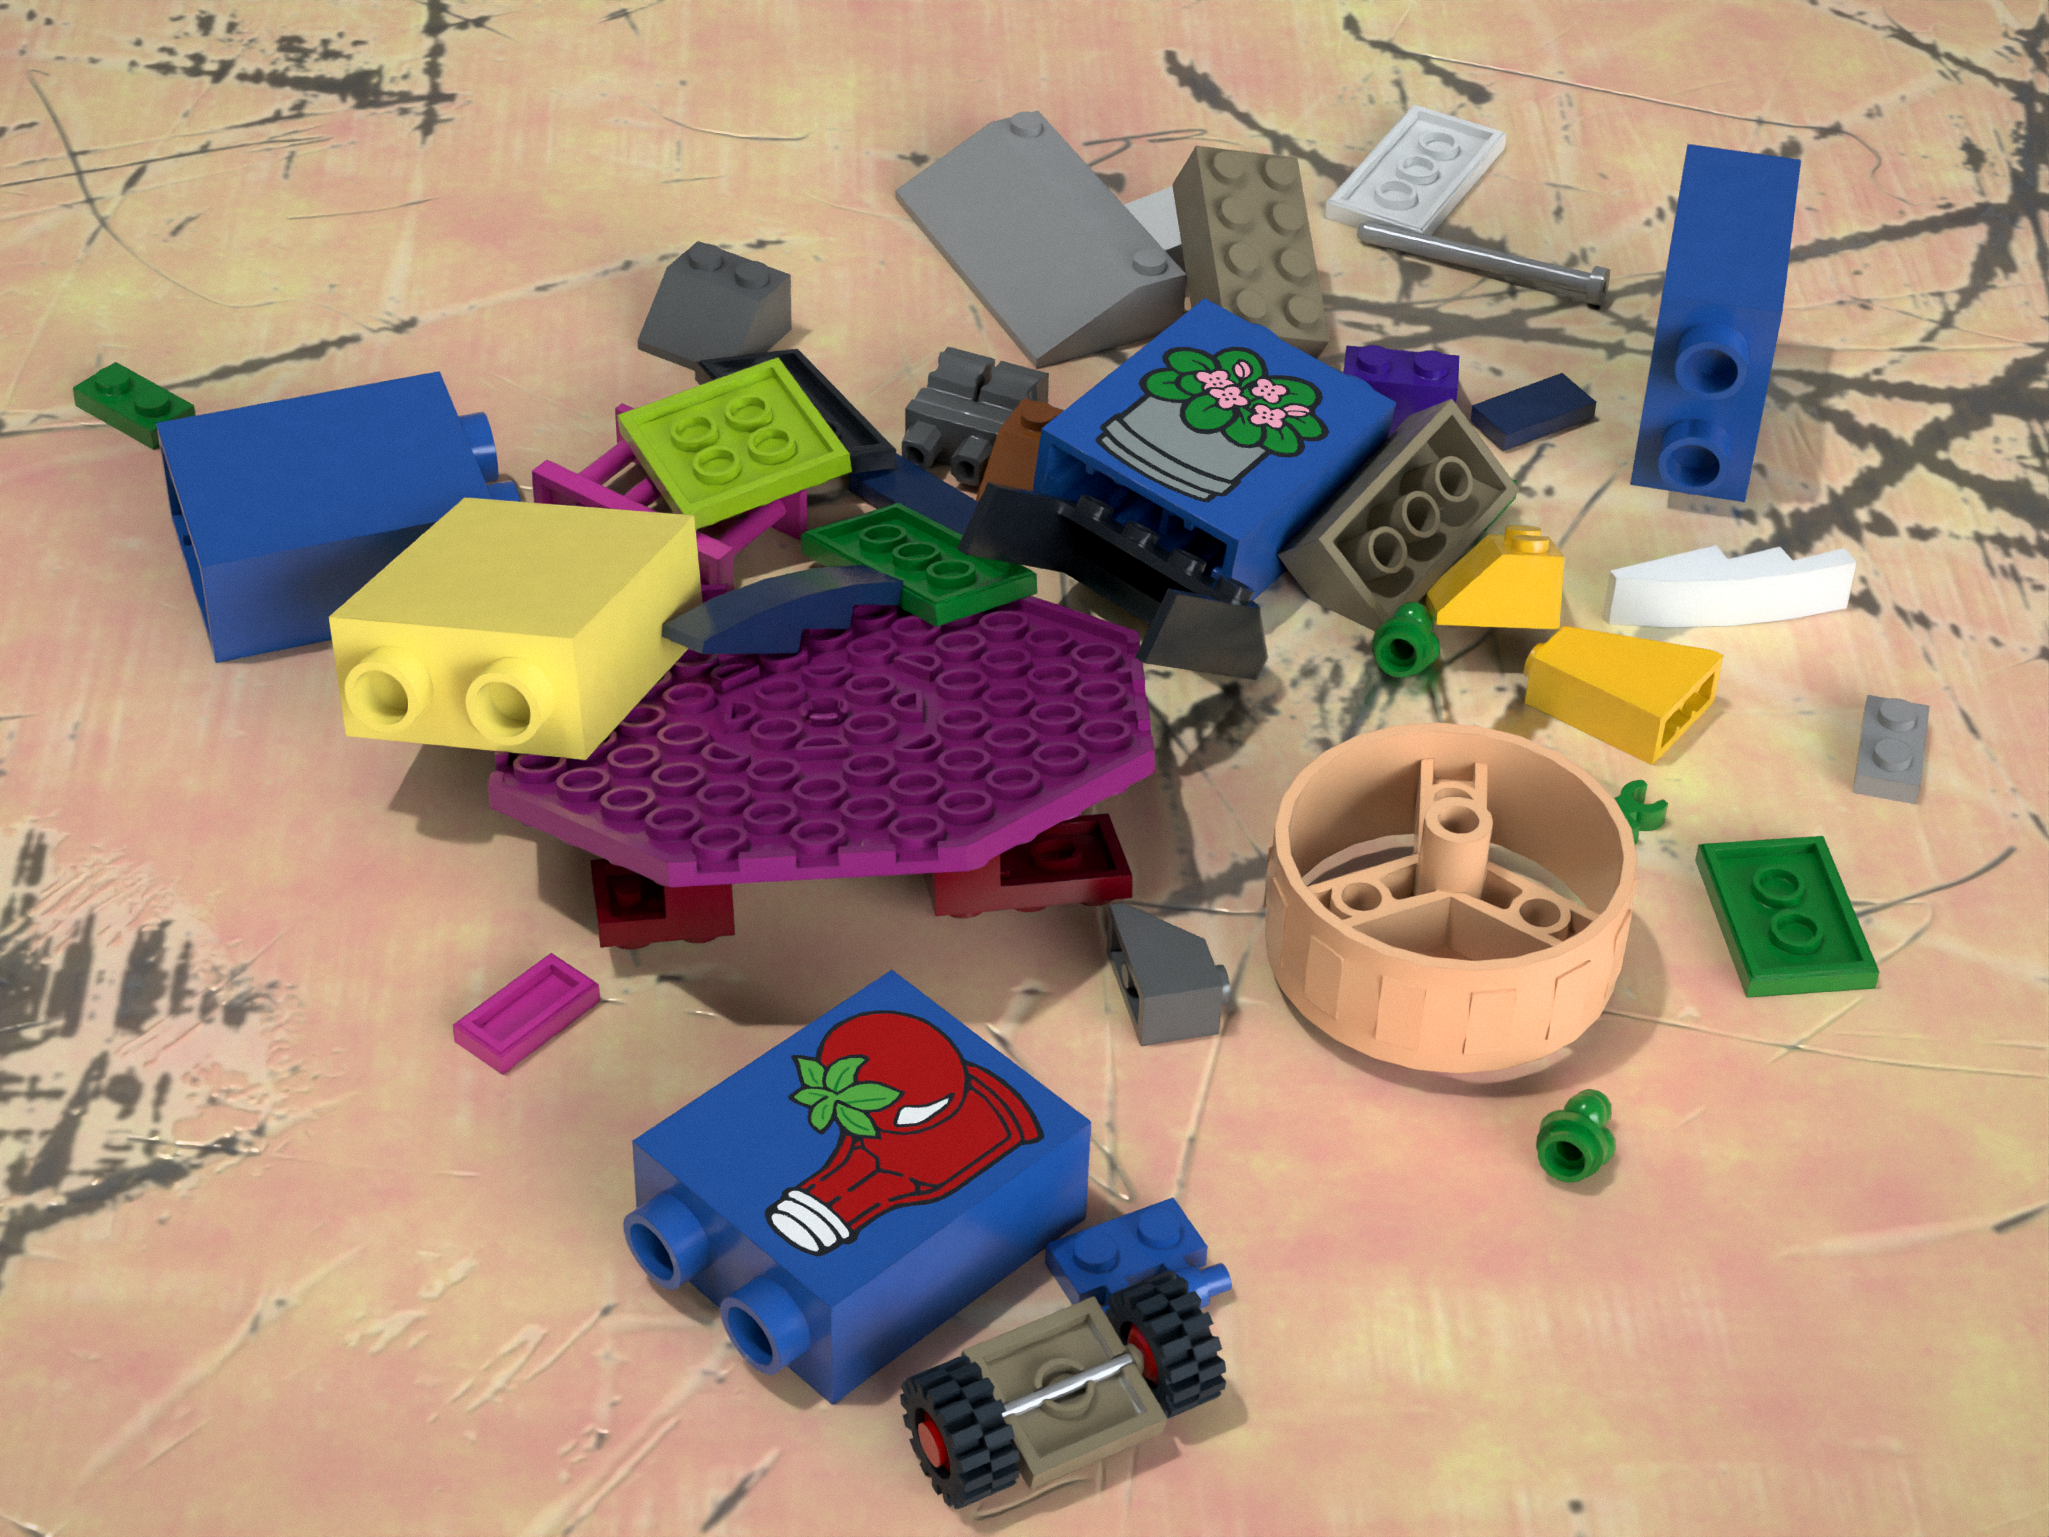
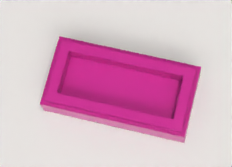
M550 953L453 1024L454 1042L503 1075L600 1002L599 984L553 953Z

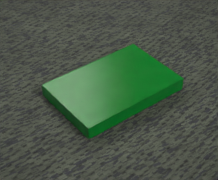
M1824 836L1698 844L1695 861L1746 998L1876 988L1879 969Z

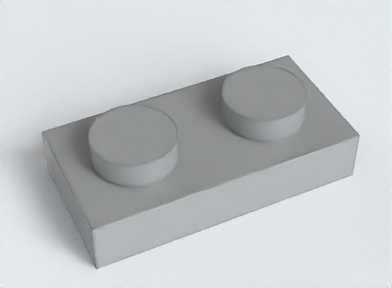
M1867 695L1862 718L1853 793L1916 804L1921 787L1930 706L1911 703L1899 698L1889 699Z

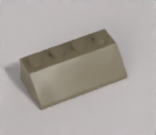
M1449 399L1410 415L1282 548L1277 556L1313 602L1375 631L1386 620L1393 618L1396 610L1401 605L1407 602H1418L1520 490L1453 399Z

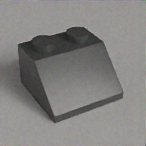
M697 241L666 268L639 335L638 350L694 371L696 370V362L700 360L767 352L792 330L791 275L768 267L762 262L752 261L722 250L715 245Z

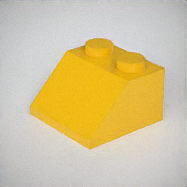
M1525 525L1506 526L1504 535L1488 534L1442 575L1425 594V604L1436 625L1559 629L1564 555L1549 536H1541V528Z

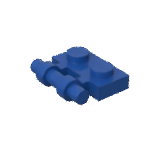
M1174 1197L1046 1244L1045 1264L1071 1304L1074 1305L1095 1296L1099 1305H1105L1101 1307L1105 1315L1106 1309L1110 1308L1107 1300L1114 1292L1164 1271H1173L1177 1278L1182 1276L1188 1281L1189 1293L1196 1291L1202 1300L1200 1309L1209 1306L1210 1297L1229 1291L1232 1288L1231 1277L1224 1264L1218 1263L1202 1270L1198 1269L1206 1266L1208 1246Z

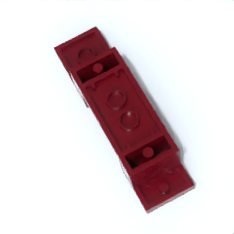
M1109 813L1083 815L1064 820L1037 834L1032 841L1016 845L990 859L985 866L978 869L923 874L935 916L949 915L959 919L976 917L982 912L1014 909L1030 913L1041 911L1047 906L1080 903L1086 906H1102L1110 903L1112 900L1133 898L1132 872ZM606 859L590 860L600 948L616 946L625 950H635L646 947L650 943L678 940L699 944L710 942L717 937L735 935L732 884L686 887L662 886L622 866L613 865Z

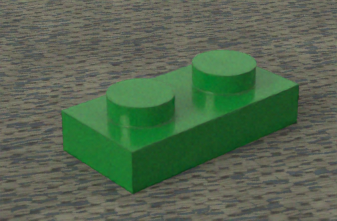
M117 362L99 370L93 376L73 387L76 407L153 450L160 447L156 423L196 416L193 404Z

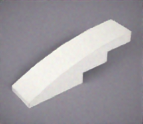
M1714 545L1611 570L1603 618L1608 624L1668 628L1713 627L1790 620L1847 608L1857 561L1845 548L1792 561L1781 547L1727 559L1722 551Z

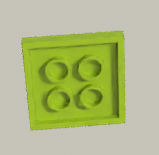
M778 357L617 415L620 434L673 513L694 515L696 530L852 472L849 452Z

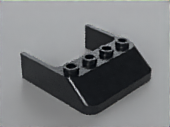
M993 482L987 483L957 550L966 555L1065 573L1150 624V627L1135 658L1143 663L1251 680L1258 679L1268 659L1261 609L1258 604L1251 600L1255 592L1252 588L1225 575H1221L1219 580L1206 574L1203 571L1207 563L1203 559L1176 547L1173 548L1172 552L1167 551L1157 545L1160 539L1158 533L1134 521L1127 520L1125 525L1111 518L1115 510L1112 506L1090 495L1081 494L1077 502Z

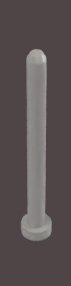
M1369 221L1361 223L1357 230V237L1364 243L1586 294V303L1601 306L1609 286L1610 269L1595 266L1592 272L1589 273Z

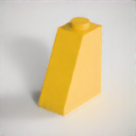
M1563 626L1545 644L1538 643L1530 652L1524 666V675L1528 677L1524 703L1653 765L1714 703L1724 655L1710 649Z

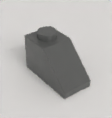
M1125 903L1109 904L1107 955L1140 1046L1219 1034L1221 1007L1230 1003L1231 989L1225 966L1223 964L1215 965L1206 940Z

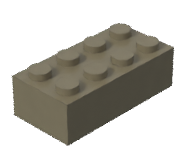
M1195 146L1172 184L1191 309L1206 298L1250 323L1259 324L1270 329L1279 339L1318 359L1330 341L1298 158Z

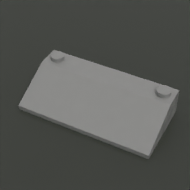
M1039 111L1019 112L1012 117L990 122L899 187L895 192L897 202L1036 369L1158 336L1184 315L1186 273Z

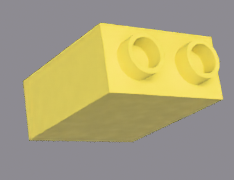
M464 497L329 616L345 735L349 737L586 760L688 650L687 647L662 637L663 625L668 621L703 604L694 515Z

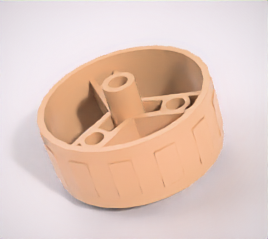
M1439 722L1396 725L1357 735L1324 751L1303 768L1281 799L1269 845L1263 908H1266L1265 939L1267 959L1280 988L1304 1017L1333 1039L1372 1058L1416 1070L1459 1074L1504 1070L1542 1059L1575 1041L1600 1017L1614 991L1616 979L1622 969L1637 883L1636 866L1638 857L1632 828L1616 800L1590 773L1560 753L1521 736L1481 726ZM1414 834L1413 855L1311 886H1306L1302 880V877L1323 859L1354 844L1390 835ZM1490 843L1502 846L1537 862L1563 880L1587 908L1489 861Z

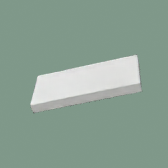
M1413 105L1328 199L1325 208V218L1358 228L1361 223L1369 221L1431 236L1505 149L1507 134L1493 128Z

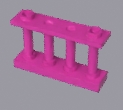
M624 403L615 408L617 444L578 474L549 460H545L533 469L534 503L657 512L648 508V506L662 495L649 476L625 495L602 486L631 462L642 466L620 434L617 415L634 408ZM807 489L777 499L767 505L742 512L746 516L717 540L696 530L701 585L727 584V593L735 590L734 556L770 527L801 541V534L807 531Z

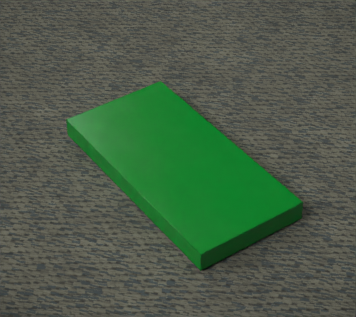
M901 503L837 521L801 534L802 554L826 567L864 565L902 580L903 587L900 602L897 606L935 627L1038 593L1037 573L1020 564L962 553L957 550V547L963 535Z

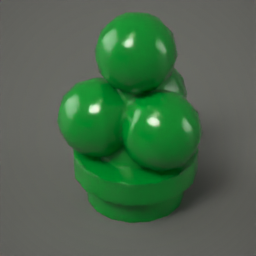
M1407 602L1401 605L1396 610L1393 618L1386 620L1375 630L1372 652L1378 666L1385 673L1393 677L1402 678L1419 674L1439 657L1440 643L1435 634L1432 633L1433 617L1424 605L1418 602Z
M1593 1089L1580 1091L1568 1100L1564 1110L1550 1112L1542 1119L1537 1135L1536 1148L1540 1165L1548 1175L1556 1180L1567 1183L1579 1182L1596 1173L1601 1165L1606 1164L1614 1156L1616 1140L1612 1132L1606 1127L1611 1119L1612 1104L1605 1094Z

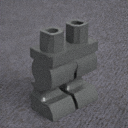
M947 347L944 352L939 354L936 371L929 373L927 387L921 388L915 400L912 399L905 408V435L902 440V457L924 470L930 468L933 462L950 466L951 474L958 482L977 486L983 479L999 429L1023 398L1048 403L1049 373L1000 361L995 366V359Z

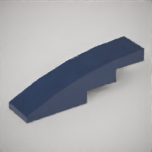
M864 565L812 568L771 577L714 597L668 621L663 625L662 637L701 654L798 653L802 629H849L853 605H899L903 581Z

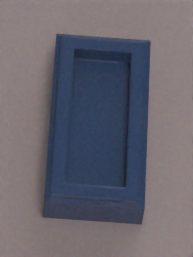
M1560 373L1472 405L1470 421L1505 451L1594 418L1596 401L1566 375Z

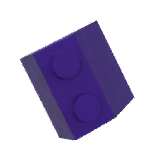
M1346 345L1343 373L1364 380L1375 391L1397 402L1389 432L1390 436L1410 415L1449 399H1453L1456 403L1460 356L1443 354L1433 350L1414 352L1386 349L1377 345L1364 347Z

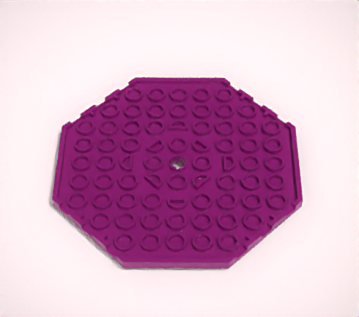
M727 584L701 585L702 603L727 593ZM1028 596L937 627L897 605H853L849 629H802L798 653L701 654L688 648L586 760L495 751L496 769L495 772L490 773L488 781L490 807L497 812L520 821L525 826L534 827L563 840L568 845L577 846L608 860L613 865L622 866L652 879L659 885L668 887L961 872L978 869L985 866L990 859L1016 845L1032 841L1037 834L1064 820L1078 817L1088 807L1109 796L1125 792L1128 786L1155 773L1153 736H1151L1148 698L1145 692L1143 662L1135 658L1140 648L1139 632L1034 596Z

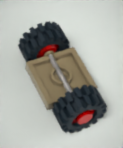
M1170 1270L1164 1271L1114 1292L1107 1300L1110 1308L1106 1309V1315L1095 1296L965 1349L962 1351L961 1357L959 1356L906 1378V1381H903L901 1385L904 1393L900 1395L901 1405L907 1411L906 1414H903L905 1427L912 1431L913 1438L909 1440L913 1451H919L922 1458L919 1465L925 1476L929 1474L932 1476V1487L937 1495L943 1494L944 1502L949 1507L954 1505L955 1509H960L1017 1483L1015 1479L1019 1478V1474L1022 1475L1028 1488L1032 1490L1163 1433L1167 1419L1222 1395L1220 1391L1225 1389L1226 1381L1221 1374L1226 1373L1225 1361L1217 1355V1351L1222 1350L1219 1337L1212 1336L1209 1326L1214 1323L1209 1312L1204 1314L1201 1312L1200 1305L1202 1300L1197 1292L1192 1291L1189 1293L1188 1281L1182 1276L1177 1278L1175 1272Z

